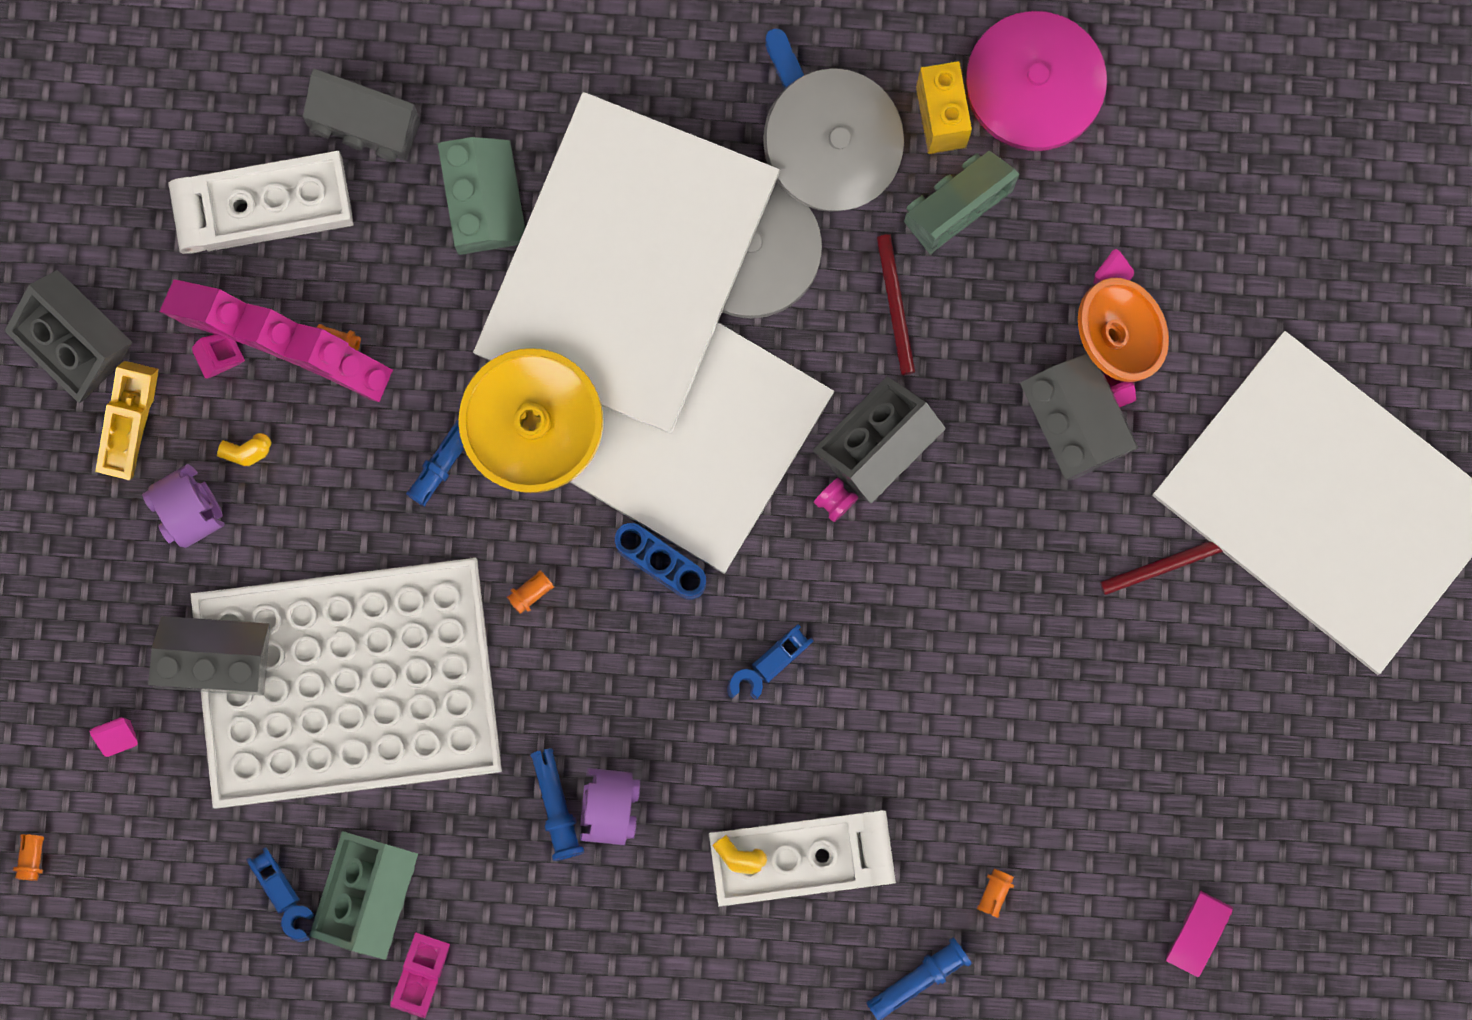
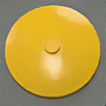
M527 348L513 350L489 361L474 375L468 384L459 409L460 438L466 454L473 465L492 482L517 492H546L559 488L575 479L592 461L598 450L603 433L602 404L590 378L568 358L544 349Z

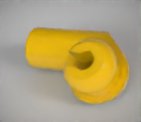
M262 433L255 434L253 439H250L241 446L222 440L217 451V457L242 466H251L267 456L271 440Z
M727 835L712 845L727 867L733 872L755 874L760 872L767 863V856L761 849L755 848L751 852L739 851Z

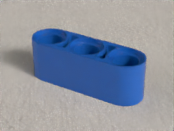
M635 523L624 524L617 530L615 545L622 557L686 600H694L704 593L706 576L698 565ZM625 534H638L641 537L640 546L634 550L625 549L621 545V540ZM657 553H664L670 557L671 563L665 570H656L650 564L651 558ZM687 573H693L699 577L701 583L696 590L687 591L680 585L681 577Z

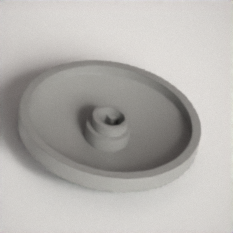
M819 70L792 82L774 101L764 127V152L767 164L780 169L777 183L796 201L821 211H845L860 207L875 199L893 180L903 155V127L894 103L887 93L874 81L849 70Z
M777 182L774 185L722 312L740 318H761L777 314L796 303L807 292L816 277L822 250L821 234L817 220L809 206L793 199Z

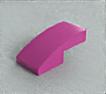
M1200 891L1184 919L1182 929L1166 956V961L1199 978L1230 918L1233 907Z
M415 932L403 965V972L391 1001L392 1008L426 1018L450 944Z

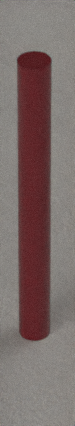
M889 234L877 237L899 365L901 375L915 373L892 241Z
M1209 541L1101 581L1100 586L1104 595L1223 551L1215 543Z

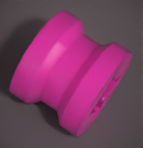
M838 477L823 490L813 503L818 508H824L829 513V519L834 523L859 497L854 492H848L844 488V482Z

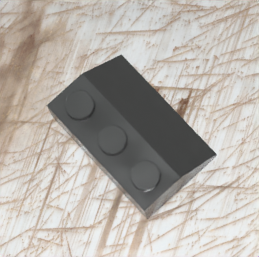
M317 69L312 71L303 114L307 126L310 127V132L323 138H329L330 134L342 138L343 144L357 150H362L363 146L373 149L378 157L390 162H395L396 158L403 161L407 160L421 124L414 104Z
M58 270L28 286L4 330L78 403L84 401L120 365L133 343Z
M1088 354L1050 367L1020 383L1065 480L1077 479L1139 449L1103 371L1094 364Z
M887 376L812 451L851 490L871 504L946 428L927 402Z
M161 616L151 649L148 685L156 689L264 696L270 623Z

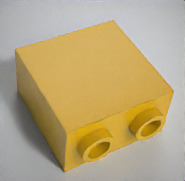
M960 62L921 67L916 90L928 154L966 148L972 127Z

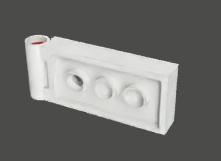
M339 151L194 177L177 178L168 183L179 251L184 254L198 253L206 249L207 251H214L354 225L343 160ZM242 203L247 204L245 211H236L238 205Z
M886 810L709 833L718 907L896 883ZM727 835L739 851L751 852L755 848L761 849L767 856V863L760 872L755 874L733 872L727 867L712 845ZM824 849L828 852L829 859L827 862L820 863L816 860L815 853L817 850Z

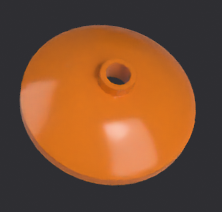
M1124 278L1102 280L1085 293L1078 311V330L1082 344L1094 364L1105 374L1123 382H1137L1155 374L1164 363L1169 346L1166 320L1155 299L1140 285Z

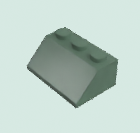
M469 137L437 143L457 254L462 255L519 245L525 225L510 140Z
M990 150L983 156L976 153L963 163L961 167L964 170L953 178L949 174L934 186L936 192L926 199L922 195L909 204L906 208L908 213L905 216L904 223L931 255L1013 192L1019 177L1016 169Z
M342 831L309 936L353 952L386 960L393 941L398 918L404 905L410 879L414 873L418 854Z

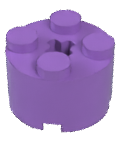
M189 464L148 487V491L142 494L148 508L152 512L156 511L162 521L158 527L168 543L175 541L180 547L184 548L191 546L224 526V522L217 520L223 517V514L213 493L205 481L201 484L196 482L193 476L198 474V472Z
M588 768L586 776L593 777L592 783L584 785L580 826H587V834H580V841L625 845L626 839L634 838L636 816H630L631 803L638 802L640 780L633 779L632 772Z

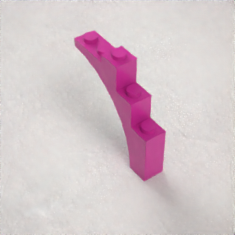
M173 279L159 311L186 326L226 337L293 363L372 401L380 402L393 371L391 368L348 346L349 343L323 329L298 324L272 309L247 304L217 288Z

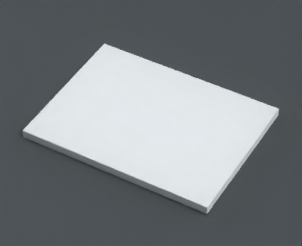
M583 92L473 353L490 361L504 353L518 349L535 348L558 353L574 362L590 378L599 394L602 406L671 434L777 181L780 169Z
M717 323L672 433L670 434L602 406L604 423L598 450L584 471L570 482L725 574L833 396L834 390L729 328Z
M1286 331L1280 335L1152 495L1208 541L1219 546L1227 556L1377 675L1384 670L1472 558V477Z
M477 558L191 593L193 618L270 623L264 696L201 692L213 809L502 772Z

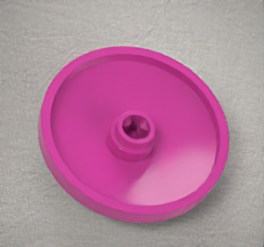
M1043 11L1014 14L990 27L975 45L966 71L968 102L981 126L1004 144L1029 151L1055 149L1072 142L1082 135L1098 115L1104 101L1107 86L1104 60L1091 36L1073 21L1063 16Z

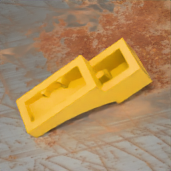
M123 361L116 367L111 401L106 405L95 472L131 480L134 477L144 427L151 404L154 401L159 369L128 361Z

